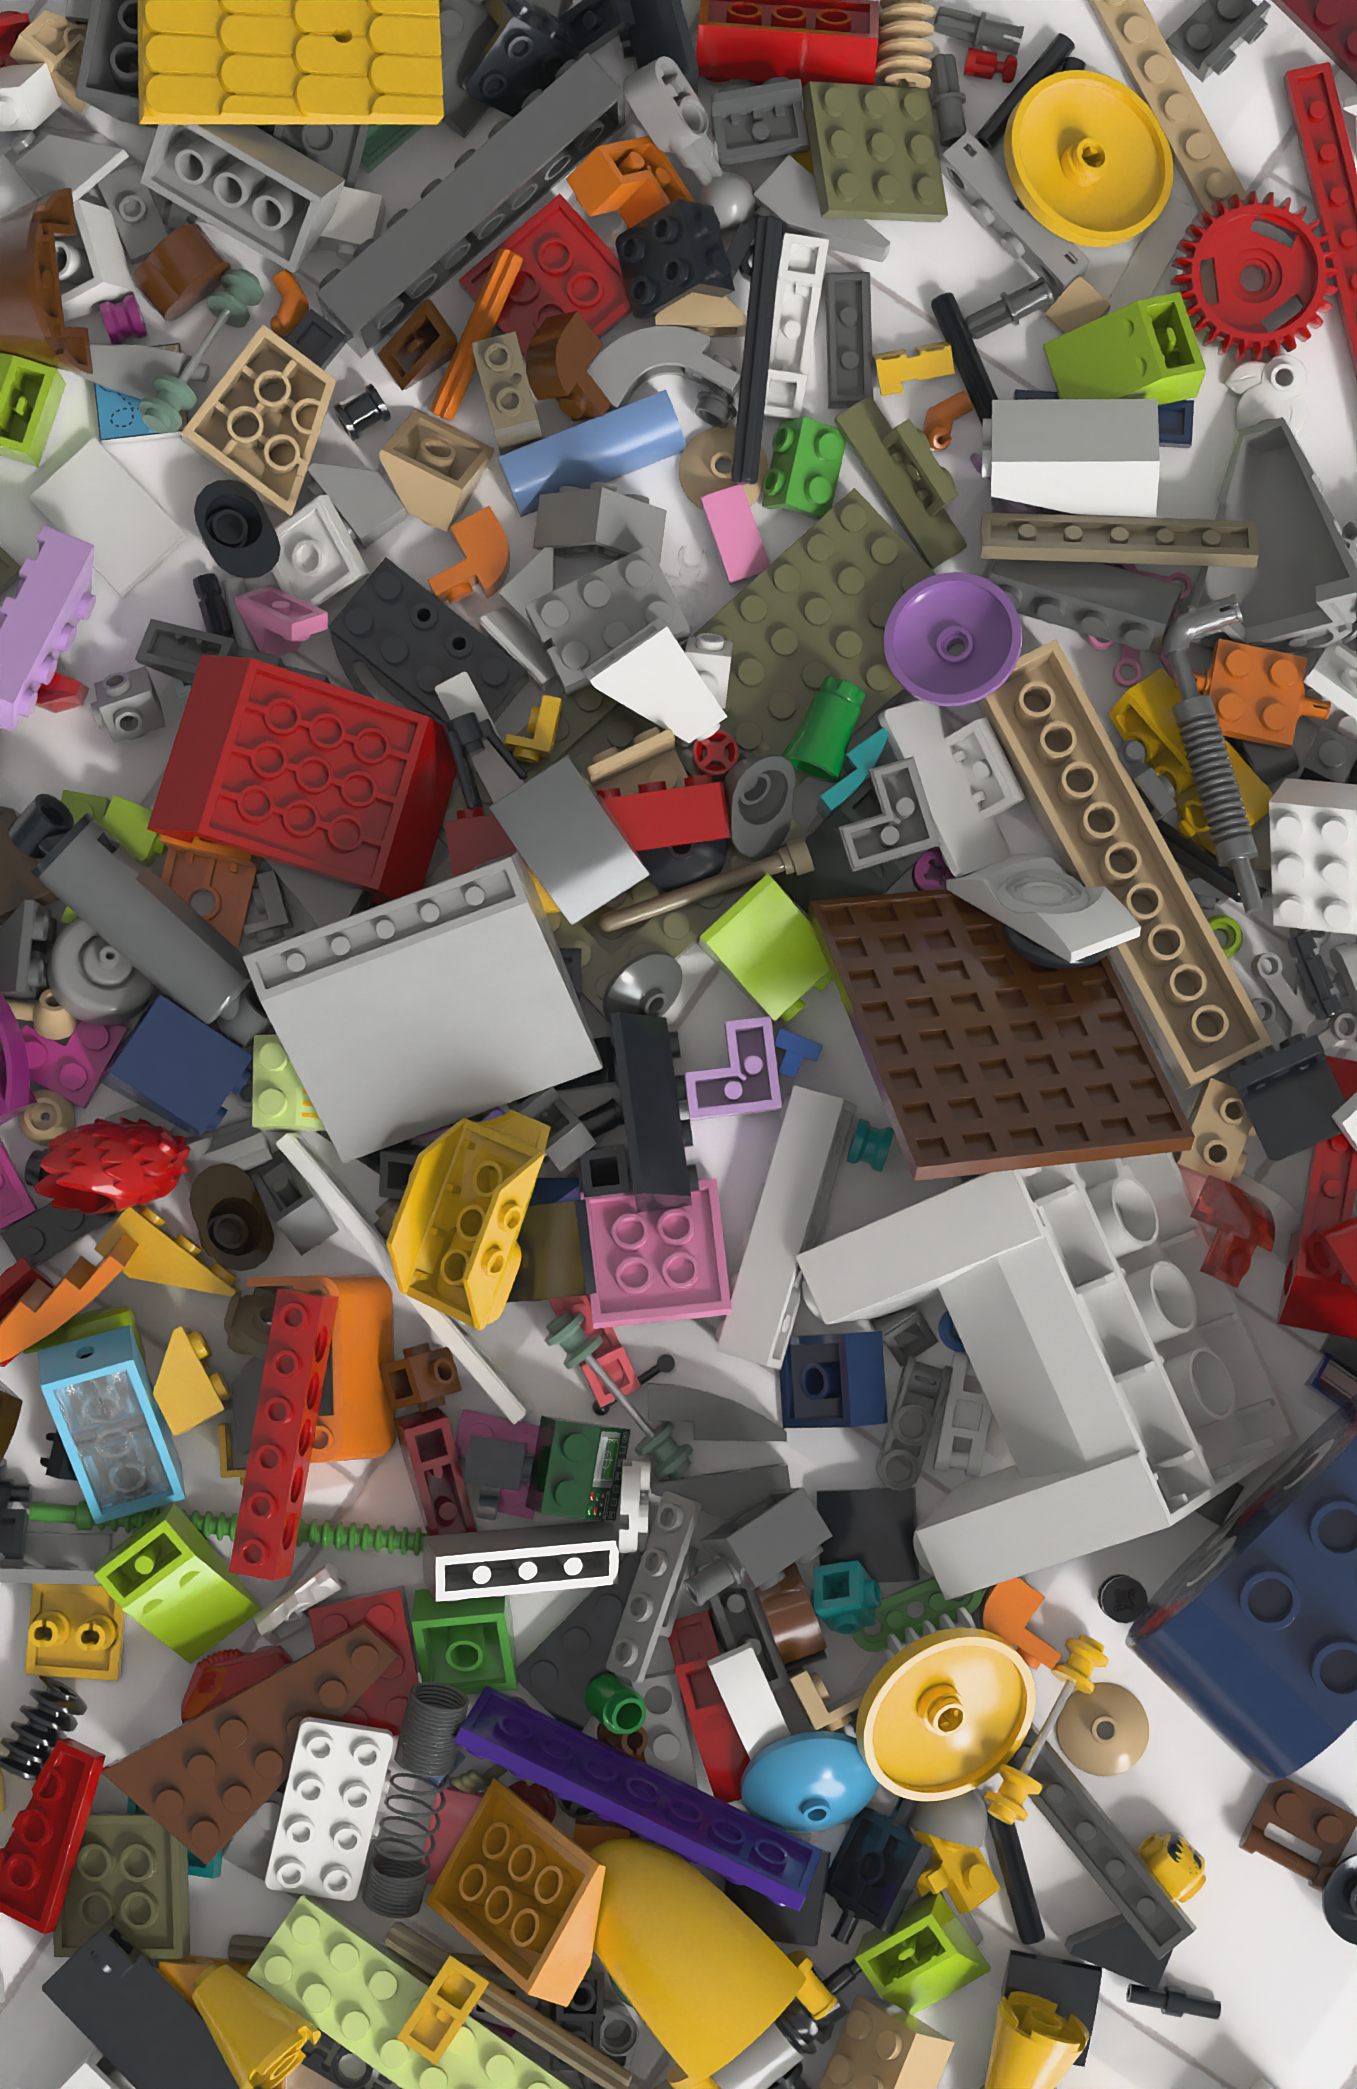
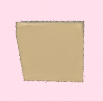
M1079 275L1044 315L1063 334H1066L1107 315L1111 306L1108 301Z

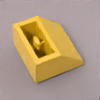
M180 1326L172 1332L153 1391V1396L174 1436L182 1435L231 1409L227 1400L232 1398V1390L222 1372L213 1374L206 1361L213 1354L201 1331L197 1332L196 1330L192 1332L189 1327Z

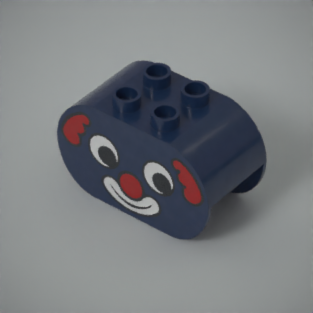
M1357 1394L1333 1413L1223 1522L1221 1527L1219 1526L1176 1569L1149 1600L1147 1608L1134 1621L1125 1639V1645L1266 1783H1273L1284 1779L1308 1764L1334 1743L1357 1720Z

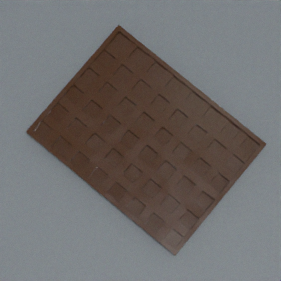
M947 889L810 901L807 915L914 1181L1191 1150L1195 1138L1193 1131L1107 955L1094 964L1078 968H1052L1029 962L1016 955L1005 943L1002 933L1003 922ZM1028 939L1032 943L1037 944L1035 941Z

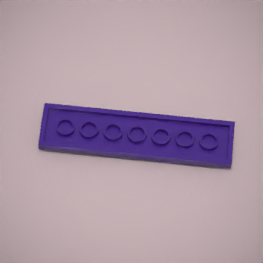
M485 1686L461 1725L454 1743L466 1748L471 1755L497 1763L507 1768L514 1776L520 1779L531 1780L551 1790L560 1799L572 1800L594 1811L603 1820L615 1821L635 1831L642 1839L648 1842L662 1844L678 1852L685 1860L691 1863L702 1864L717 1871L731 1883L745 1885L765 1895L776 1905L788 1906L798 1912L800 1911L819 1863L822 1849L491 1687Z

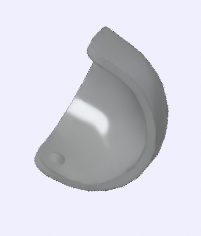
M975 1788L959 1796L944 1800L919 1801L907 1824L919 1831L947 1841L980 1848L983 1845L987 1829V1807L983 1797Z

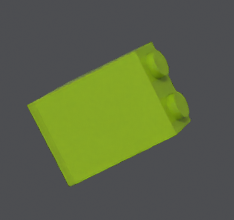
M768 873L712 924L699 939V947L765 1017L771 1016L772 1025L780 1018L787 1024L806 1006L801 999L813 987L822 992L834 981L811 923Z

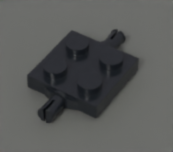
M899 1796L890 1816L880 1814L867 1806L855 1815L828 1871L826 1893L836 1900L838 1906L843 1911L830 1935L835 1940L849 1945L859 1920L869 1922L882 1931L893 1933L934 1849L914 1836L911 1829L907 1826L908 1820L919 1801Z

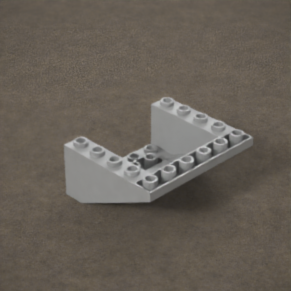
M518 850L478 864L464 874L309 932H305L304 929L261 945L243 956L259 1000L342 1163L603 1068L602 1060L529 868Z

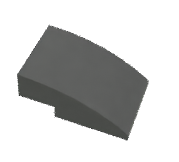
M565 756L489 806L531 871L572 925L651 875L603 798L596 793L573 756Z

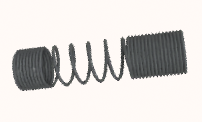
M423 1682L411 1687L394 1760L400 1767L411 1773L392 1775L389 1782L398 1791L410 1795L425 1796L439 1793L441 1803L434 1810L432 1806L413 1796L396 1794L385 1798L384 1804L392 1812L414 1818L427 1817L434 1814L436 1825L434 1829L429 1831L417 1821L406 1817L387 1816L380 1820L379 1825L381 1829L389 1835L398 1838L383 1837L375 1841L374 1847L380 1854L371 1858L362 1899L371 1911L384 1917L395 1919L408 1918L417 1914L421 1908L431 1866L428 1855L434 1851L436 1845L432 1834L439 1830L441 1821L438 1812L444 1808L446 1803L442 1791L450 1785L451 1777L449 1773L454 1769L459 1745L454 1743V1740L466 1718L469 1700L463 1692L447 1684ZM446 1775L447 1779L445 1785L439 1788L435 1783L424 1777ZM397 1777L418 1779L436 1790L423 1792L408 1790L395 1784L394 1779ZM400 1798L411 1800L425 1806L431 1812H404L393 1808L388 1802L391 1799ZM387 1820L404 1821L419 1827L426 1833L421 1835L399 1834L390 1831L383 1824ZM429 1836L431 1846L424 1853L422 1849L403 1839H421ZM385 1841L398 1842L412 1847L421 1855L410 1856L400 1852H384L378 1845L380 1842ZM425 1858L426 1866L418 1859Z

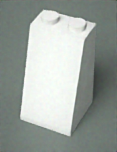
M1158 399L992 400V419H983V446H992V450L982 451V477H991L992 497L1081 516L1156 518L1160 467Z

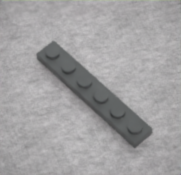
M1031 1722V1726L1020 1748L1006 1765L1020 1770L1040 1732L1033 1722ZM1046 1740L1028 1773V1776L1037 1781L1043 1788L1039 1795L1028 1794V1797L1155 1957L1160 1960L1195 1932L1197 1927Z

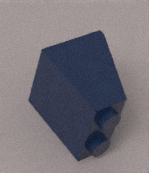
M159 995L146 1007L98 1081L191 1135L198 1137L206 1129L213 1133L228 1111L221 1105L231 1091L239 1094L253 1071L247 1068L253 1056L162 995Z

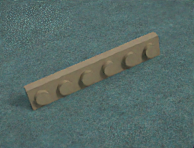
M982 512L981 559L1256 568L1259 557L1257 521Z

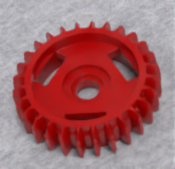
M1250 191L1245 198L1244 205L1237 193L1233 194L1228 200L1229 209L1221 200H1218L1211 207L1214 217L1206 210H1203L1197 216L1201 227L1190 224L1185 230V233L1192 241L1183 239L1176 246V249L1184 253L1186 257H1177L1172 261L1171 267L1183 270V273L1174 276L1170 280V285L1183 286V291L1180 293L1183 302H1186L1188 305L1186 308L1188 317L1193 316L1196 320L1192 326L1194 334L1202 329L1207 332L1202 342L1204 347L1215 339L1220 341L1218 355L1222 356L1232 346L1235 347L1234 360L1239 361L1245 356L1247 349H1250L1252 361L1258 362L1263 357L1264 348H1266L1270 359L1281 354L1280 344L1286 352H1291L1297 347L1294 336L1301 342H1306L1312 336L1307 326L1313 329H1318L1322 326L1324 321L1316 312L1327 313L1333 307L1331 303L1323 299V296H1331L1337 292L1338 287L1326 283V280L1336 276L1339 273V269L1326 267L1325 262L1333 258L1337 251L1322 250L1321 245L1330 238V234L1326 233L1316 237L1313 230L1318 226L1320 219L1316 218L1306 224L1302 220L1307 210L1306 206H1302L1294 214L1288 211L1291 197L1284 199L1278 207L1274 206V192H1269L1260 204L1258 203L1256 191ZM1253 222L1267 223L1282 230L1293 240L1291 247L1252 231ZM1212 259L1216 304H1208L1202 292L1200 262L1202 260ZM1253 266L1262 272L1264 282L1261 289L1249 291L1242 286L1240 273L1243 268ZM1295 296L1302 305L1300 312L1275 331L1268 332L1261 321Z

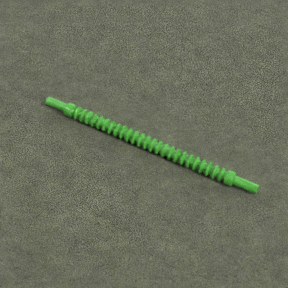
M79 1501L78 1505L31 1502L29 1520L75 1524L79 1530H91L95 1525L98 1526L100 1531H103L106 1526H110L113 1532H117L119 1527H123L126 1533H130L132 1528L139 1530L161 1512L159 1507H155L152 1512L145 1510L95 1525L86 1501ZM181 1509L206 1540L210 1538V1535L214 1534L219 1541L227 1535L234 1542L238 1520L237 1513H233L231 1518H227L224 1512H220L218 1517H214L211 1511H207L205 1516H201L198 1510H194L192 1515H188L185 1509ZM301 1518L296 1546L300 1547L302 1542H308L309 1547L313 1548L315 1543H321L322 1548L326 1549L329 1544H334L335 1549L340 1550L342 1545H347L349 1551H353L355 1546H360L362 1552H366L368 1547H373L375 1553H379L381 1548H386L389 1554H392L394 1549H399L402 1555H406L407 1550H412L415 1556H419L420 1552H424V1536L428 1535L427 1533H422L420 1527L412 1533L409 1532L407 1526L399 1532L396 1531L394 1525L390 1526L389 1530H383L381 1524L377 1525L376 1529H370L368 1523H365L363 1528H357L355 1522H352L350 1527H344L342 1521H339L337 1526H330L329 1520H326L323 1525H317L316 1519H313L310 1524H304V1520Z

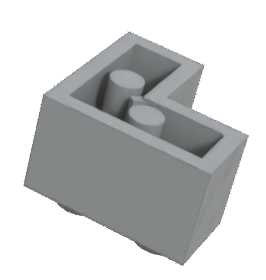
M594 482L590 484V489L562 486L559 488L558 493L540 495L533 548L542 550L544 547L554 548V554L565 559L599 556L611 561H617L650 545L660 564L667 510L649 504L650 499L646 496L617 493V486L609 483Z

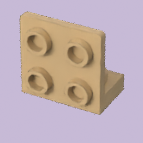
M658 727L649 729L633 739L636 745L621 752H618L616 747L600 752L591 758L593 765L586 768L587 778L595 791L620 788L621 796L639 794V784L666 781L667 789L685 787L684 778L688 777L675 750V736L672 730L667 729L660 732Z
M804 1668L796 1669L787 1674L790 1686L810 1725L815 1730L823 1727L824 1731L833 1732L852 1721L849 1713L860 1708L865 1692L870 1685L868 1684L825 1707L824 1703L831 1698L819 1674L814 1672L809 1675Z

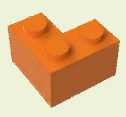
M650 136L597 146L566 178V181L575 193L578 203L586 210L589 217L618 211L626 223L627 229L677 199L695 202L665 153L654 144Z

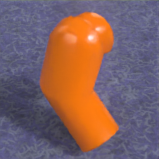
M287 269L280 271L271 279L282 301L277 310V315L271 318L270 325L273 332L283 338L291 334L309 311V301L294 274Z
M964 390L927 410L922 432L929 441L930 450L943 451L947 449L952 441L950 435L953 421L973 411L972 402Z

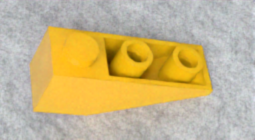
M144 1205L141 1210L135 1206L125 1209L94 1248L96 1252L104 1257L121 1236L126 1233L139 1244L122 1270L129 1278L230 1297L241 1292L234 1285L238 1279L237 1276L218 1262H215L211 1267L198 1257L202 1249L182 1233L177 1238L173 1237L162 1228L166 1220L147 1205Z

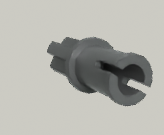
M946 6L939 7L933 24L935 33L972 42V48L977 49L979 44L1009 52L1012 55H1017L1020 43L1003 39V35L1022 39L1024 26L987 18L986 12H982L979 16Z
M938 54L930 59L932 61L930 71L934 98L930 102L931 107L936 109L940 145L951 147L966 133L962 105L966 102V96L960 92L955 56L953 54Z
M1040 277L1037 281L1009 295L1005 292L1001 293V300L967 316L965 322L972 338L980 339L1011 322L1016 327L1020 324L1019 319L1055 302L1048 284L1045 283L1043 277Z

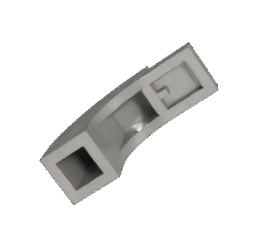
M653 326L628 333L607 346L587 369L588 374L612 403L606 413L626 406L633 393L643 383L662 375L682 376L708 390H711V388L721 389L733 398L737 394L741 382V375L736 373L737 367L733 363L718 355H714L713 358L707 356L710 352L711 337L698 331L678 326Z

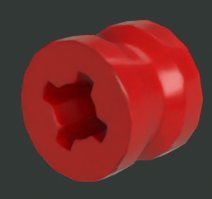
M717 730L705 740H696L692 759L697 772L700 775L711 774L712 780L724 779L731 767L737 763L739 754L737 742L732 735L723 730Z

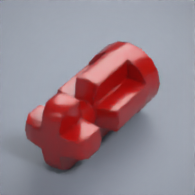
M969 47L963 75L992 80L995 73L1002 74V82L1011 83L1016 75L1018 61L1015 56L1008 55L1005 62H1000L995 52Z

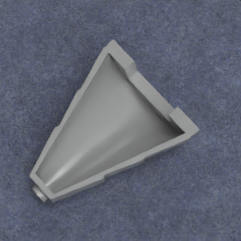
M1283 417L1265 419L1257 425L1240 429L1217 498L1220 505L1215 520L1257 521L1259 557L1256 568L1201 567L1190 605L1194 604L1195 607L1229 597L1235 593L1244 620L1242 623L1238 622L1203 633L1204 638L1193 641L1210 651L1214 650V644L1218 639L1292 655L1304 654L1324 648L1343 639L1352 632V623L1357 620V566L1342 538V530L1322 495V483L1295 433Z

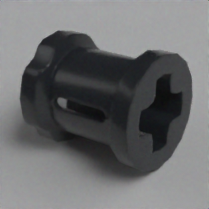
M371 383L365 386L364 393L346 404L341 405L337 403L332 406L337 418L352 441L359 438V432L381 419L385 422L392 419L384 401Z

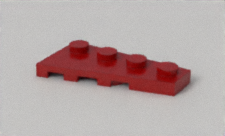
M71 1738L57 1741L31 1789L33 1793L26 1809L19 1811L11 1825L14 1831L5 1847L0 1849V1912L44 1935L56 1931L106 1757L105 1754Z

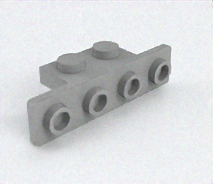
M665 1491L663 1493L606 1663L607 1670L633 1682L642 1683L644 1681L658 1636L670 1638L685 1593L682 1582L690 1578L699 1551L698 1548L689 1545L701 1510L699 1502L674 1492Z

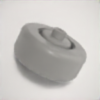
M80 917L70 922L60 932L48 959L47 977L53 996L65 1011L86 1023L106 1026L126 1022L146 1008L157 988Z

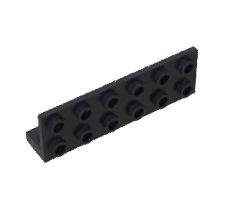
M110 1919L43 1984L42 1991L136 2089H239L200 2012Z

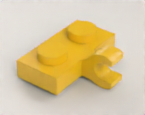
M919 1830L915 1831L920 1840L934 1848L929 1857L933 1865L921 1873L914 1888L919 1898L925 1896L930 1891L933 1894H937L946 1888L959 1914L971 1912L1001 1889L979 1847L966 1846L929 1835Z

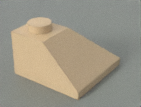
M415 409L380 449L378 457L406 512L421 519L428 526L448 532L450 526L464 512L495 449Z

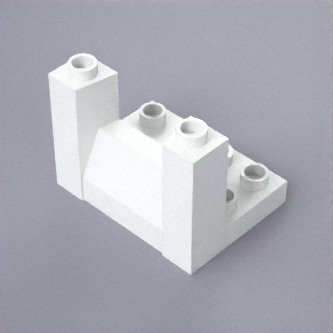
M1172 1152L985 1173L795 1256L804 1275L802 1279L804 1300L810 1311L816 1317L823 1320L825 1324L879 1318L941 1294L1016 1465L955 1486L930 1516L917 1526L914 1532L913 1544L917 1559L929 1574L935 1576L945 1601L1171 1527L1299 1441V1437Z

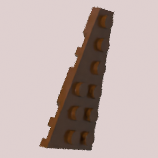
M362 1621L314 1648V1651L293 1663L286 1664L271 1672V1675L261 1681L241 1689L184 1721L181 1726L158 1739L154 1738L140 1746V1749L128 1756L108 1764L102 1768L101 1773L203 1863L208 1865L288 1777L300 1722L307 1717L338 1722L399 1656V1651L368 1623Z

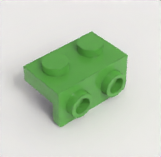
M805 416L781 421L772 440L774 451L770 469L763 481L764 496L762 507L770 510L785 508L815 520L821 519L832 509L846 446V440L840 430Z

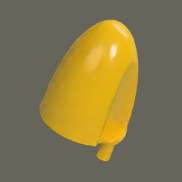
M636 1838L608 1840L591 1850L590 1854L606 1867L593 1949L639 2017L676 2061L675 2065L666 2074L667 2082L674 2089H721L711 2075L728 2064L754 2042L779 2017L795 1996L809 2010L815 2020L825 2016L837 2003L838 1999L828 1991L811 1970L813 1961L805 1951L797 1950L785 1955L737 1905L674 1850Z

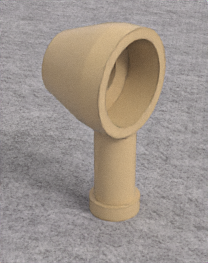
M51 989L44 991L36 1004L6 999L16 1019L32 1021L35 1031L47 1039L59 1040L66 1038L74 1032L79 1023V1019L70 1015L57 1002Z

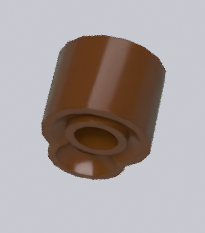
M189 223L174 230L161 240L148 258L135 270L132 280L165 321H172L185 314L194 305L214 292L221 285V277L225 271L231 269V265L197 223Z

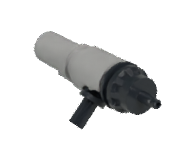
M852 1959L849 1963H844L828 1977L813 1963L811 1968L813 1973L828 1991L838 1999L835 2006L825 2016L815 2020L809 2010L795 1996L779 2017L754 2042L728 2064L711 2075L721 2089H811L801 2077L803 2071L801 2060L804 2056L800 2051L807 2054H815L817 2049L813 2041L816 2039L820 2044L828 2041L831 2038L835 2023L849 2013V2009L839 1992L853 1982L857 1975L862 1972L856 1960ZM665 2079L653 2089L674 2088Z

